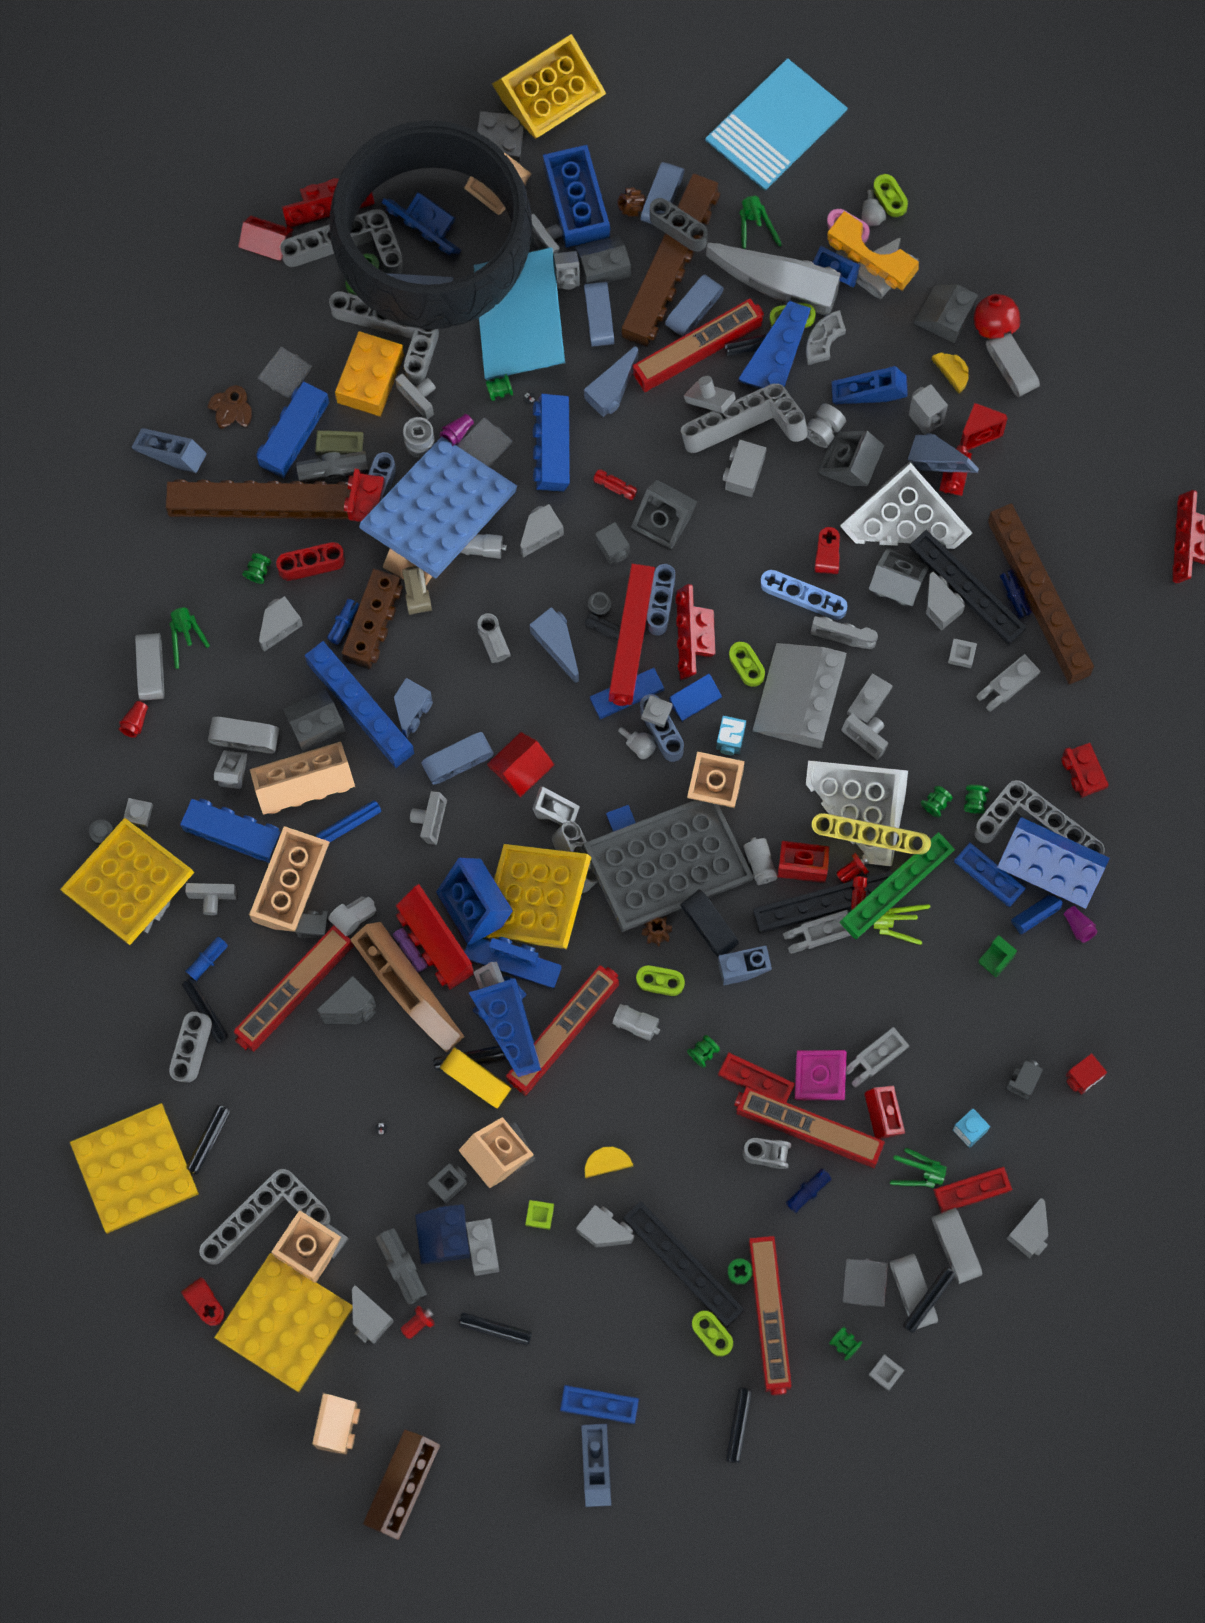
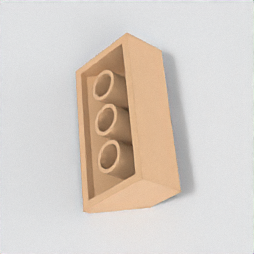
M341 741L250 769L263 815L268 813L275 814L281 809L291 806L297 807L304 802L314 799L320 800L327 795L336 792L343 793L355 787Z
M285 826L283 827L249 914L252 922L274 930L296 931L329 846V841Z

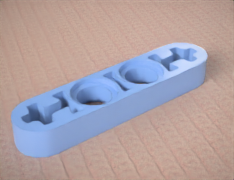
M767 570L761 576V588L768 594L830 619L839 620L846 615L847 602L838 595L775 570ZM771 577L775 578L776 584L773 583L771 586H768L767 580H770ZM782 581H784L785 583L783 584L782 591H779L780 585L782 584ZM795 585L799 588L800 592L796 596H791L786 592L788 586ZM811 594H817L821 597V602L816 605L811 604L808 601V597ZM825 598L829 599L826 609L822 608L825 604ZM836 603L840 604L841 609L838 610L837 613L833 612L832 607L835 606Z

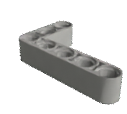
M376 209L355 216L350 234L355 245L358 246L373 241L384 272L388 274H401L404 269L402 254L385 212ZM375 222H382L379 226L373 225ZM330 225L284 240L280 246L283 262L287 266L295 267L334 254L330 240ZM354 229L361 230L358 233H352V230ZM384 241L390 242L388 245H381ZM312 243L318 244L316 247L313 248L308 247ZM289 251H296L293 255L287 254ZM390 261H397L395 265H389L388 263Z
M340 291L331 295L329 304L334 318L412 339L404 361L405 376L413 384L421 383L425 379L439 337V329L425 331L421 327L414 328L395 323L389 319L383 320L379 318L381 315L368 307L357 295ZM340 303L345 304V306L342 308L335 307L337 304ZM361 309L368 310L364 314L357 313ZM419 347L427 348L425 351L422 352L417 351V348ZM413 367L420 368V370L417 372L410 371V369Z
M776 383L735 400L724 413L711 411L687 422L681 427V434L686 451L696 453L771 418H774L788 439L794 442L804 440L808 436V430L802 410L784 386Z
M1018 780L1011 781L978 820L974 830L975 838L979 842L989 843L994 840L1017 812L1023 818L1063 837L1068 838V834H1075L1079 839L1076 843L1089 849H1094L1102 855L1105 852L1104 845L1097 838L1025 783ZM1010 791H1019L1021 793V797H1012L1010 795ZM1032 804L1037 805L1041 811L1034 813L1029 809V806ZM1003 808L1007 815L999 816L995 809ZM1055 819L1059 822L1060 826L1056 828L1051 827L1048 820ZM984 825L989 826L992 829V833L985 834L981 831L980 827Z
M279 1169L202 1243L199 1250L200 1256L207 1264L218 1265L284 1200L297 1212L300 1210L311 1218L316 1211H323L325 1217L319 1223L325 1227L330 1223V1213L289 1170ZM281 1177H289L290 1183L287 1187L282 1188L278 1186V1180ZM264 1194L272 1195V1201L268 1205L260 1204V1198ZM299 1194H306L308 1197L303 1205L295 1203V1198ZM248 1211L253 1212L254 1219L249 1223H244L242 1221L243 1214ZM229 1229L236 1230L235 1238L230 1241L225 1240V1232ZM217 1247V1256L207 1258L206 1251L208 1248Z

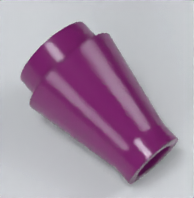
M464 414L442 427L440 437L450 441L452 446L458 445L469 428L474 424L472 418Z
M1072 906L1065 911L1064 916L1077 940L1080 939L1082 943H1085L1097 934L1096 924L1081 913L1076 906Z

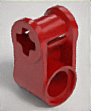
M826 527L819 533L815 573L838 574L840 535L833 527ZM826 538H831L830 544L827 543Z
M202 1277L181 1291L189 1305L206 1324L217 1326L224 1320V1309ZM210 1308L215 1310L213 1318L209 1316L208 1310Z

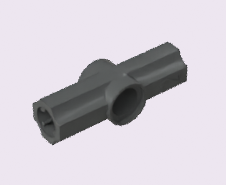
M365 451L343 455L337 452H330L322 455L319 459L296 462L298 478L303 483L325 480L327 482L340 481L344 476L354 475V469H360V473L369 472Z
M393 1228L375 1237L387 1260L385 1263L394 1281L398 1283L408 1305L428 1296L416 1273L417 1268L409 1252L405 1251L397 1231Z

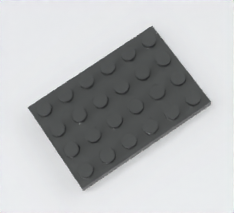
M699 800L691 801L582 845L585 854L591 856L590 865L622 932L682 909L680 904L698 889L702 890L710 898L750 882L754 878L720 806Z

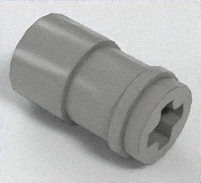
M477 534L461 553L501 559L502 550L506 551L507 545H503V536Z
M751 838V841L746 843L743 848L748 863L751 865L754 880L757 885L767 884L776 880L777 870L774 868L767 840L765 838Z
M619 1005L612 1022L617 1028H623L648 1041H651L654 1033L658 1035L660 1029L657 1028L659 1018L644 1012L641 1013L630 1008L628 1005Z

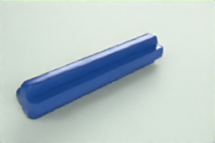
M373 800L315 836L331 842L379 814L381 808Z

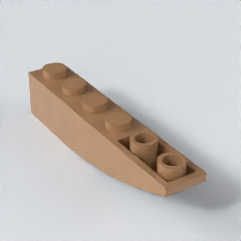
M381 922L366 924L350 939L396 1001L445 1052H449L464 1038L462 1032Z

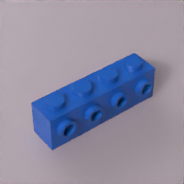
M304 381L300 388L297 387L293 391L292 401L288 407L285 406L280 414V421L276 426H272L268 434L269 439L265 445L262 444L259 447L256 455L260 467L283 479L330 403L328 393Z
M541 394L533 405V415L536 416V423L533 427V437H536V445L533 449V459H536L533 480L537 481V490L564 492L569 485V396Z
M191 799L180 824L183 831L270 863L281 835L279 828L271 824H266L265 826L258 824L256 819L244 815L243 818L234 815V811L226 807H221V809L215 808L211 802L205 799H199V801Z

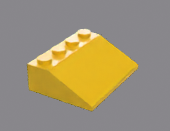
M572 34L492 83L503 104L535 139L606 94Z

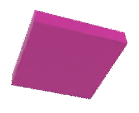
M797 1050L795 1099L845 1100L847 1052L845 1050Z

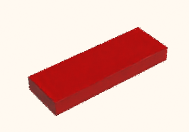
M729 1052L718 1073V1076L745 1089L746 1087L786 1103L795 1086V1083Z
M1003 1166L936 1188L933 1192L940 1212L943 1213L953 1208L958 1209L1010 1192L1012 1187Z

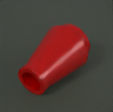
M140 701L134 703L133 707L119 722L121 733L131 738H136L137 734H141L148 706Z

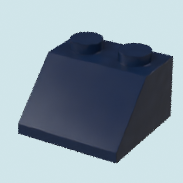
M463 1204L439 1207L415 1215L421 1265L471 1258Z

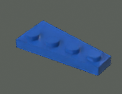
M792 301L787 303L739 377L738 382L759 389L776 383L785 387L811 308Z
M516 979L469 992L517 1077L540 1071L541 1066Z

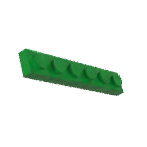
M939 832L930 840L931 847L927 853L914 854L839 922L855 940L955 850Z

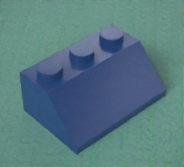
M458 858L436 891L467 944H473L502 928L513 912L481 859Z

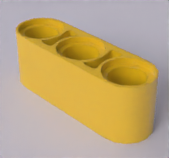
M455 1047L440 1066L445 1073L497 1109L512 1089L504 1081Z

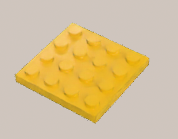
M124 818L60 890L128 945H131L194 872L190 867Z
M504 844L494 881L513 912L502 928L484 938L498 940L499 937H504L518 943L567 949L591 856L585 853Z
M162 1103L70 1142L107 1234L199 1194L190 1171L186 1169L187 1163Z
M270 1253L214 1338L299 1392L353 1308L351 1304L317 1282L314 1283Z

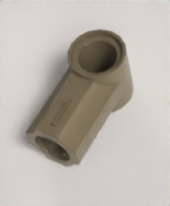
M417 566L402 569L409 615L432 611L429 591L426 590L424 571Z

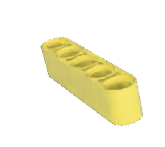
M818 814L812 820V828L815 833L823 836L910 854H925L931 847L930 838L920 832L832 814ZM824 818H827L830 822V826L826 831H823L821 828V821ZM846 823H850L853 827V831L849 836L844 833ZM872 827L876 831V836L870 841L867 838V830ZM893 832H896L899 836V841L896 845H892L890 842V835ZM916 837L922 839V847L919 850L913 847V841Z

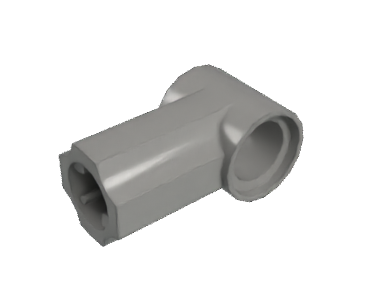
M489 613L480 616L477 623V631L484 643L491 663H498L510 657L511 654L496 616ZM491 623L494 628L491 631H486L482 628V625Z
M362 896L347 906L341 904L332 911L328 920L345 936H349L358 928L360 923L375 914L374 901L369 896Z

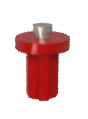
M854 853L852 855L854 860L837 871L836 874L842 883H847L862 871L865 875L869 873L865 866L869 861L865 856L860 859Z
M420 1306L414 1309L417 1314L401 1327L404 1336L411 1339L426 1325L430 1328L435 1325L430 1317L434 1314L429 1308L426 1311Z

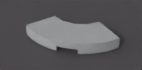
M840 310L823 317L812 330L806 345L807 365L830 360L831 344L837 337L846 333Z

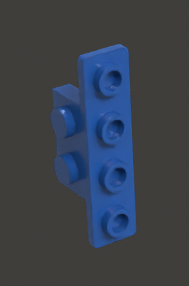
M418 192L407 210L391 199L384 198L382 200V203L387 206L386 210L396 217L400 215L405 219L403 222L412 229L418 228L421 230V236L430 242L434 240L439 243V249L449 255L461 252L460 248L444 238L456 218L422 193Z
M499 937L498 940L492 938L491 942L480 939L466 946L465 954L470 961L484 966L490 962H497L502 972L550 988H555L562 969L559 964L539 958L535 948L524 944L521 947L512 945L513 941L504 937Z

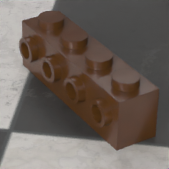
M373 569L341 653L343 661L367 669L371 668L372 663L377 662L380 654L379 644L386 639L388 620H393L396 611L394 604L396 599L400 600L404 590L399 576Z
M404 1430L363 1525L399 1540L440 1444L422 1435Z

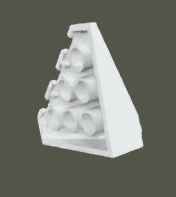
M910 462L894 474L840 525L849 537L859 544H865V541L879 542V545L898 546V543H912L927 529L942 545H946L945 548L955 549L972 534L969 528Z
M808 761L806 785L811 792L816 791L823 800L821 805L828 814L899 828L906 795L908 771ZM846 823L844 833L849 836L853 831V827L850 823ZM872 827L867 830V838L871 841L876 836V831ZM896 832L890 835L892 845H896L898 834ZM850 841L852 844L856 843L864 853L863 856L869 861L868 864L892 866L895 850Z

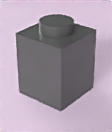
M615 522L595 533V542L609 564L615 561L616 563L623 561L630 553V545Z

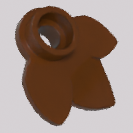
M237 385L230 386L225 392L216 393L211 397L208 408L217 411L216 422L220 429L228 427L235 420L244 427H247L251 421L252 409L246 402L247 393L242 387ZM233 393L239 394V398L236 401L231 399Z

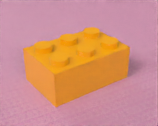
M359 331L335 391L337 403L381 417L404 358L402 344Z

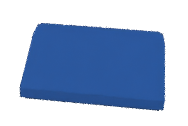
M820 246L812 263L823 268L830 267L841 273V282L854 287L860 264Z
M707 674L670 696L669 702L673 704L672 708L680 720L684 721L721 699L722 696L711 675Z
M1048 895L1012 918L1011 922L1019 934H1023L1058 912L1063 902L1052 895Z

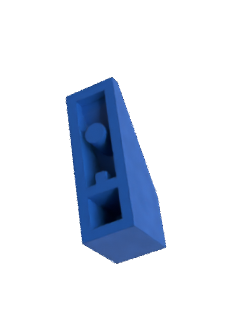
M896 366L832 381L834 404L889 402L908 397L907 377Z

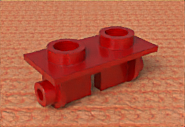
M958 445L956 450L971 460L972 453H968L965 446ZM944 472L939 491L962 496L967 472Z

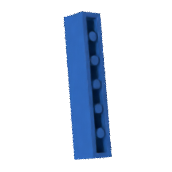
M324 641L305 655L307 665L395 768L414 755L413 745Z

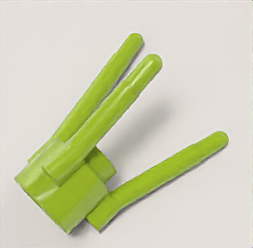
M930 905L891 908L874 923V929H880V934L890 935L921 945V940L889 930V928L894 927V920H917L918 918L917 915H894V913L929 909Z

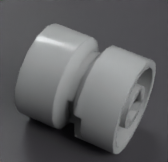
M823 403L814 414L815 419H811L807 424V438L814 444L827 448L835 438L833 433L840 431L846 423V418L835 407Z
M422 417L412 418L405 423L403 436L407 451L412 456L423 457L435 444L431 423Z

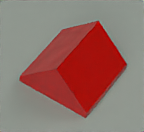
M974 403L963 430L960 445L965 446L966 451L1003 437L1008 419L1006 414Z
M520 732L487 763V766L521 798L554 766V763L535 739Z
M782 841L777 877L825 883L830 846Z

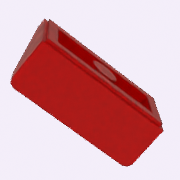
M894 1086L876 1087L866 1091L865 1099L875 1138L883 1139L905 1134Z

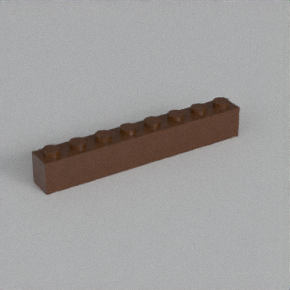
M693 173L678 208L703 225H707L712 215L710 209L712 205H717L721 195L718 192V183ZM682 223L673 224L676 227L683 226ZM666 233L622 326V338L648 347L650 340H655L659 330L657 327L659 320L663 321L668 310L665 307L668 301H673L677 290L675 289L677 281H682L685 274V269L683 268L686 262H691L694 251ZM694 235V236H692V238H694V239H701V238H702V237L699 236V235Z
M177 479L174 482H167L166 510L169 517L349 519L347 512L344 511L345 498L350 497L351 490H348V482L327 484L326 482L318 481L313 484H304L300 481H292L290 484H284L278 481L257 483L256 481L247 480L244 483H234L230 480H222L218 483L208 480L187 482L186 480Z
M1011 503L991 511L988 524L1069 685L1091 676L1094 665L1013 504Z

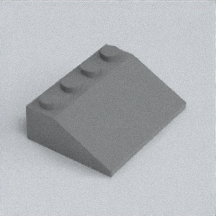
M776 643L752 732L822 749L847 653L825 647Z

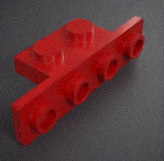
M333 178L317 185L311 184L306 188L300 189L303 201L282 207L287 227L290 228L330 217L332 197L339 178ZM372 193L365 199L360 208L374 204Z
M1195 490L1183 493L1178 497L1173 566L1174 583H1180L1191 578L1193 561L1205 565V515L1196 513L1197 491Z
M691 584L678 589L675 596L677 604L676 624L678 626L677 647L679 649L678 670L682 680H686L696 674V655L706 657L715 655L714 610L694 606L693 585Z

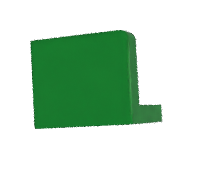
M998 935L992 942L991 947L978 962L993 976L997 977L1015 957L1017 950Z

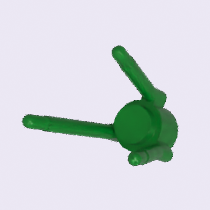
M750 196L742 201L743 209L740 210L742 249L746 248V218L756 220L757 226L760 227L762 225L761 215L778 247H781L782 243L766 214L764 206L761 205L759 197Z
M178 608L170 614L172 622L169 625L172 631L173 656L176 669L179 668L177 630L178 632H183L187 645L191 646L192 642L188 630L191 629L192 625L205 647L208 648L210 646L196 623L195 616H190L187 608Z
M905 1148L904 1152L927 1164L924 1165L897 1155L893 1156V1159L924 1170L923 1178L927 1179V1181L891 1180V1185L934 1188L935 1184H943L947 1166L940 1165V1162L931 1160L909 1148Z

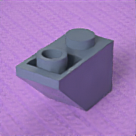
M408 678L405 679L394 696L402 733L406 738L411 732L414 733L420 725L419 719L423 712L427 713L433 704L431 692Z
M766 946L718 956L723 986L747 981L772 970Z

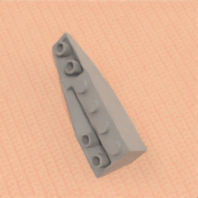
M708 242L706 256L744 284L784 303L789 301L812 305L816 313L825 316L831 313L838 294L841 274L835 269L816 266L808 260L800 261Z

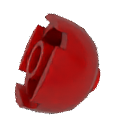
M1001 294L989 295L982 299L975 308L974 327L979 330V334L983 337L1002 338L1004 333L1011 331L1012 334L1020 327L1019 309L1013 299Z

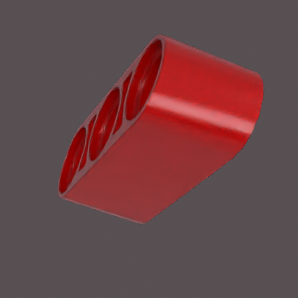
M330 542L281 554L277 558L276 566L283 580L292 581L338 570L344 566L345 556L341 545ZM332 553L339 554L337 559L328 558ZM310 558L316 559V562L312 565H308L305 562ZM286 564L294 565L290 570L282 569Z

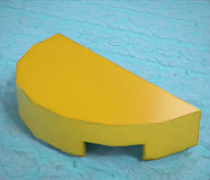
M944 353L933 355L932 361L958 394H960L968 382L969 371L965 361L958 355Z
M603 1147L594 1151L588 1158L585 1165V1178L633 1167V1163L623 1150L615 1147Z

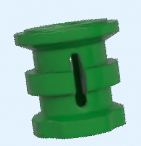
M507 373L504 374L502 379L497 377L494 378L495 381H486L491 401H494L499 396L503 398L508 393L514 396Z
M253 553L251 556L252 561H249L247 565L248 570H244L242 575L250 581L263 584L265 581L263 576L267 574V566H270L272 561L264 555Z
M967 785L965 788L968 791V795L965 796L967 804L964 805V810L973 814L985 813L984 804L987 803L985 794L989 793V789L980 785Z
M935 786L934 792L927 796L928 800L921 801V806L929 814L939 818L941 816L940 810H944L947 807L946 803L951 802L953 797L943 787Z
M704 1035L702 1041H698L694 1045V1049L689 1048L687 1050L693 1061L702 1068L706 1066V1060L710 1061L713 1058L712 1054L720 1051L719 1046L708 1035Z
M744 1259L733 1260L728 1266L729 1280L735 1285L746 1284L752 1276L751 1264ZM741 1267L744 1268L745 1277L741 1275L738 1278L735 1277L736 1271L734 1269L740 1270Z
M843 1327L831 1339L829 1344L831 1346L835 1345L839 1353L843 1352L845 1354L844 1359L847 1361L860 1348L863 1342H856L854 1340L855 1336L852 1333L849 1335L846 1332L847 1329Z

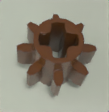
M625 188V193H621L618 197V208L620 211H623V215L628 214V217L638 216V211L643 210L646 199L641 190Z
M667 917L663 919L656 918L645 923L647 928L642 929V935H648L647 944L653 942L660 947V943L664 940L669 942V935L667 933L672 932V926H666Z

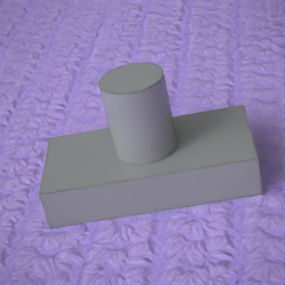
M532 214L531 242L537 250L552 247L553 254L558 253L559 247L554 240L562 237L560 226L555 224L545 229L535 214Z
M403 374L395 379L397 389L425 419L428 420L434 415L433 406L425 398L436 389L430 379L426 378L416 387Z
M710 376L701 377L684 395L686 403L719 413H724L736 400L734 392L715 387Z
M872 673L847 711V715L854 714L867 725L891 691L893 685Z
M851 714L841 729L844 734L876 760L884 754L889 744L878 735L884 728V724L876 717L866 725L854 714Z
M431 791L427 810L413 808L410 813L411 823L423 824L420 837L427 844L437 845L447 799L440 792Z
M186 883L185 893L188 899H204V915H217L218 899L237 900L235 884Z

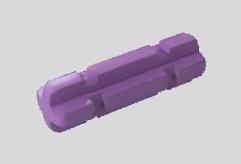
M401 928L394 932V939L398 944L400 943V948L408 960L412 962L415 970L419 973L428 967L423 957H420V952L412 940L408 939L409 936L406 931Z

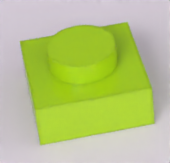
M529 1200L525 1225L550 1230L554 1204Z

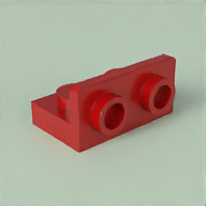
M354 469V475L349 476L348 490H351L350 497H346L344 503V511L347 512L349 520L361 522L381 501L384 477L360 474V469Z
M1091 743L1074 749L1068 747L1064 750L1063 757H1061L1062 764L1066 771H1070L1072 787L1075 792H1079L1081 798L1108 788L1109 784Z

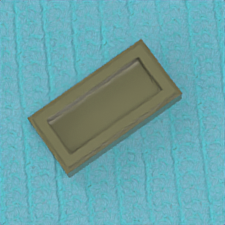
M317 430L315 453L316 455H324L330 452H337L343 455L363 451L364 434L363 432Z

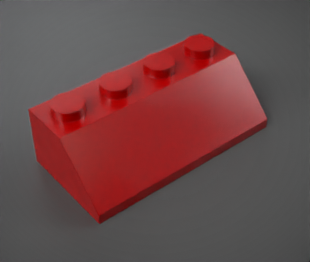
M419 884L416 885L396 905L398 913L395 916L402 927L407 925L411 931L408 935L416 947L420 945L424 953L421 955L427 965L431 966L433 964L437 970V973L434 975L441 986L446 984L448 989L451 990L474 975L472 963Z

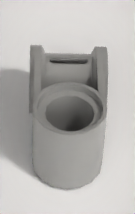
M751 1138L745 1143L742 1156L745 1161L751 1164L764 1165L776 1169H788L786 1161L791 1143L781 1140ZM751 1145L757 1146L761 1154L759 1156H751L748 1152V1147Z

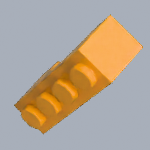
M843 211L828 231L829 244L838 251L841 249L846 252L853 262H860L865 265L867 271L872 275H879L884 278L886 284L891 288L896 289L897 287L903 291L919 270V261L901 249L891 254L872 252L862 241L863 223Z

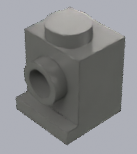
M305 911L301 915L296 928L298 938L320 940L328 932V911H323L322 915L315 911Z
M1026 1058L1022 1067L1017 1065L1011 1077L1015 1082L1010 1080L1006 1089L1028 1100L1043 1069L1039 1067V1063Z
M449 1163L428 1182V1186L446 1205L450 1199L467 1185L465 1180L467 1175L458 1165L454 1168ZM453 1180L454 1186L448 1188L445 1186V1182Z

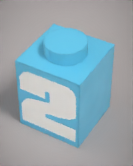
M723 716L716 749L725 755L740 754L746 720Z
M972 1109L955 1124L953 1131L970 1148L987 1133L990 1126Z

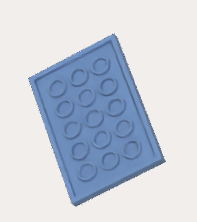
M441 437L360 522L359 527L434 578H437L517 490V485L456 445L452 446V443L444 437Z

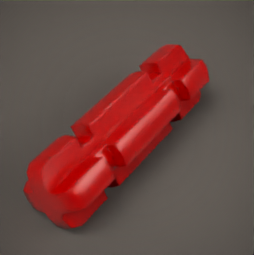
M601 469L597 470L594 475V482L600 485L604 484V487L619 495L624 494V497L629 500L634 499L637 494L636 487L630 484L627 486L626 482L611 474L609 476L606 475L607 472Z
M856 876L853 878L855 890L852 891L851 910L866 898V891H864L865 887H867L866 877Z

